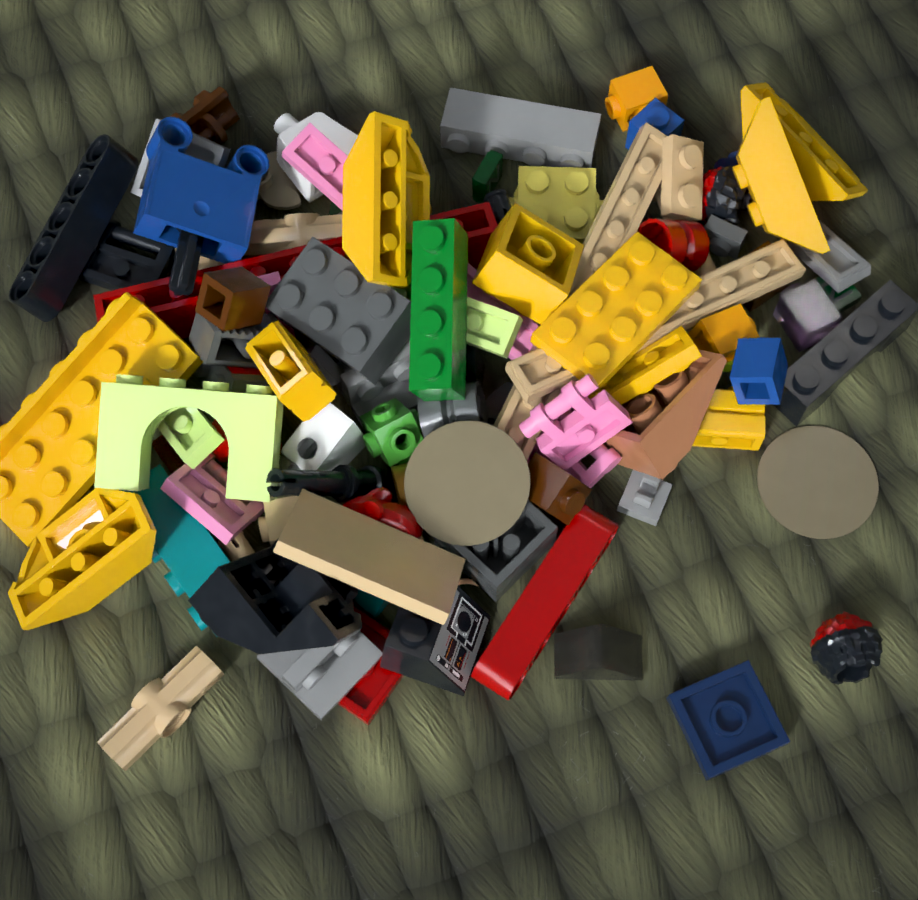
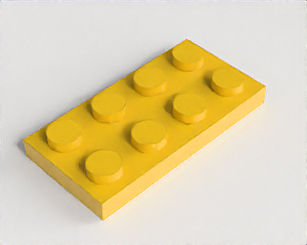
M636 232L532 333L530 342L537 348L544 350L546 355L554 358L577 379L580 380L588 373L592 375L599 386L594 391L597 393L699 289L703 279L642 234Z

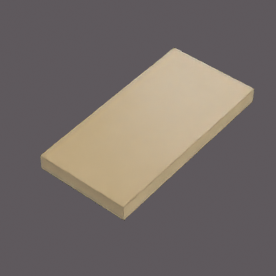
M302 489L273 550L274 553L442 625L445 624L450 614L466 560L305 489Z

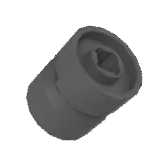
M479 381L466 382L465 400L423 401L418 397L419 421L424 438L439 427L453 422L480 421L488 423L487 404Z

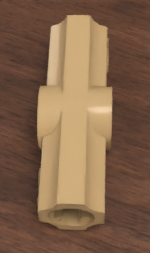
M295 213L285 215V219L253 221L249 247L245 252V256H260L307 245L312 237L319 241L341 237L342 214L320 216L318 213Z
M195 646L163 678H156L145 685L134 697L131 703L132 708L97 743L123 770L127 771L160 737L166 738L183 725L191 714V707L220 680L224 673L198 646Z

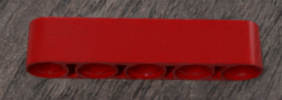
M584 504L570 524L565 526L481 655L472 671L471 677L508 701L513 697L610 545L619 528V524Z

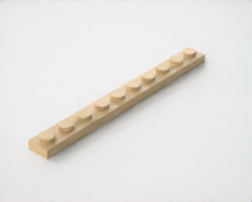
M647 122L639 128L583 242L584 248L572 287L563 303L637 232L662 180L663 138L667 137V135ZM533 344L530 352L538 348ZM513 385L493 425L507 433L518 444L526 460H528L536 444V438L539 437L542 430L527 438L520 430L519 424L531 416L530 410L540 403L546 405L557 397L561 388L526 404L515 385Z

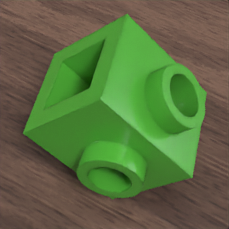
M397 398L381 403L371 411L359 416L366 431L362 438L373 458L380 456L390 467L395 464L407 463L415 448L423 440L417 410L415 408L409 410Z

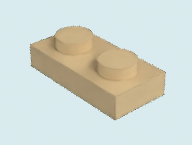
M674 134L663 138L662 217L676 220H702L704 142Z

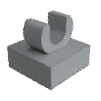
M633 470L617 511L656 526L673 484Z

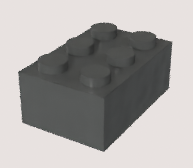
M314 237L307 243L271 293L266 303V308L282 322L314 344L320 346L324 351L374 385L377 384L410 337L411 301L387 285L367 282L354 263Z

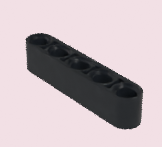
M100 135L87 148L9 291L10 301L43 322H49L54 319L63 308L137 171L139 163L137 157L109 135Z

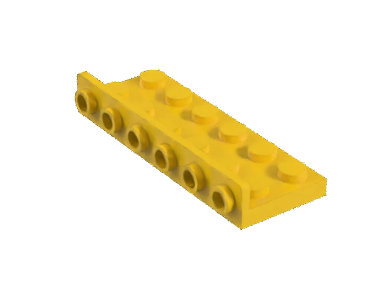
M125 292L121 297L109 304L101 320L79 338L77 346L65 360L60 361L51 369L48 379L39 389L29 394L23 400L21 409L12 419L0 426V519L27 547L31 546L38 533L74 506L95 483L101 382H116V374L143 376V385L159 386L160 377L186 379L187 381L203 363V360H200V356H198L195 350L143 301L129 292Z

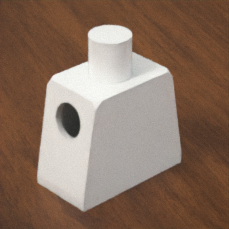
M315 112L300 122L290 113H285L274 124V131L279 134L277 137V161L304 198L310 203L322 196L323 193L282 158V151L309 123L315 126L347 156L358 135L322 112Z
M329 403L309 421L301 422L283 446L281 453L292 463L287 470L332 471L338 465H348L366 445L362 438L363 433L356 423L333 404Z

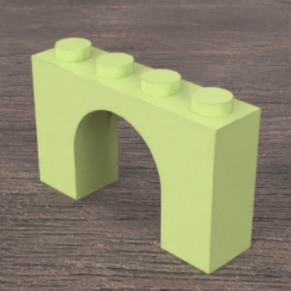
M116 374V382H101L94 488L128 491L148 489L152 440L158 425L173 411L183 407H194L205 411L215 418L227 437L229 457L226 499L271 502L277 499V497L271 496L267 491V487L278 486V483H266V478L270 470L279 468L284 404L276 395H272L273 390L270 386L246 384V393L229 391V383L203 381L202 389L186 388V379L160 377L159 386L143 385V376Z

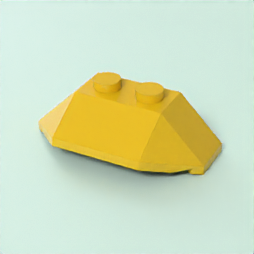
M767 82L749 84L742 88L743 139L759 102L770 96L811 201H844L863 196L868 191L843 159L795 109L775 93L774 89Z
M771 97L764 98L759 102L737 152L736 160L738 165L732 167L733 173L740 189L747 187L753 202L747 204V208L755 227L762 225L764 231L815 253L823 254L830 251Z
M374 111L369 113L343 165L342 249L367 282L403 289L409 286L412 279L413 221L430 220V174L419 147L411 137L412 129L409 122Z
M95 488L35 536L22 562L17 582L13 581L8 591L22 630H31L88 612L151 564L157 531L139 494L114 489Z

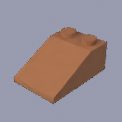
M699 350L702 356L693 361L687 369L679 373H673L655 384L649 392L637 395L622 404L628 411L633 423L603 443L608 449L614 448L620 454L622 459L618 465L662 480L677 467L678 463L692 448L727 362L724 355Z

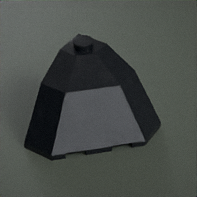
M278 539L269 548L218 566L188 600L199 613L201 620L210 627L216 636L257 654L334 646L357 634L362 629L361 614L354 611L353 599L358 595V589L274 553L273 550Z

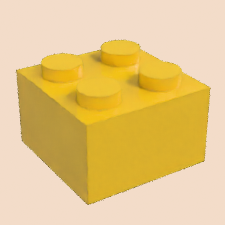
M514 203L492 232L472 284L482 289L486 294L494 296L514 308L521 315L541 325L568 297L584 245L519 204Z

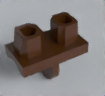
M220 86L213 92L203 90L195 96L194 107L185 114L175 112L170 116L180 118L190 126L193 133L214 141L219 145L224 144L228 140L225 130L240 119L229 101L227 91Z

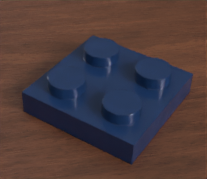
M749 660L669 694L666 698L706 781L790 743Z

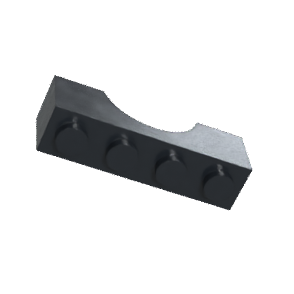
M890 279L788 368L781 404L774 406L797 427L827 400L838 385L858 365L877 351L881 353L908 329L918 312V303Z

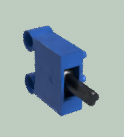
M165 117L159 122L146 147V154L150 161L133 234L176 247L168 287L174 292V295L190 296L194 290L200 256L226 264L239 261L247 251L260 182L268 171L269 159L262 149L253 145H243L237 149L226 168L186 155L185 153L193 139L190 126L180 118Z

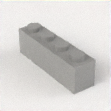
M450 88L440 125L441 147L457 153L470 152L486 155L488 151L494 150L503 154V159L524 162L530 166L592 168L601 114Z

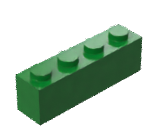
M455 218L413 221L409 391L423 401L465 400L468 234Z

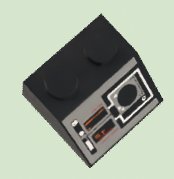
M459 586L456 590L450 614L444 625L399 607L384 645L380 667L464 696L491 616Z

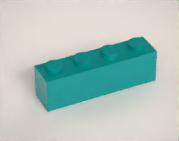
M161 464L150 470L148 489L141 491H119L136 493L141 496L157 531L152 560L156 564L163 559L170 572L164 575V578L175 594L179 597L186 593L191 598L218 566L230 561L208 530L160 489L169 476ZM193 606L187 609L201 631L208 627L201 620L199 613Z

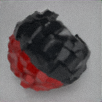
M720 166L717 169H710L707 173L703 174L702 221L705 224L712 214L736 225L740 223L737 211H748L747 204H750L751 195L747 187L740 189L733 173V166Z
M848 612L837 614L833 618L822 621L821 626L815 631L816 636L810 642L813 664H816L820 673L834 684L839 685L843 681L858 683L870 676L872 665L876 667L880 665V657L883 652L881 642L883 639L878 630L873 628L870 621L860 619L859 616Z

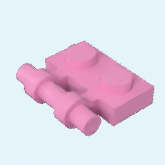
M589 373L577 382L573 380L568 382L561 388L562 393L546 405L540 403L530 410L531 416L519 424L520 430L527 438L532 437L540 430L544 432L536 438L539 450L563 470L570 468L633 423L628 411L605 389L591 399L587 397L599 388L598 383ZM573 407L575 409L574 412L560 422L557 420L559 416Z

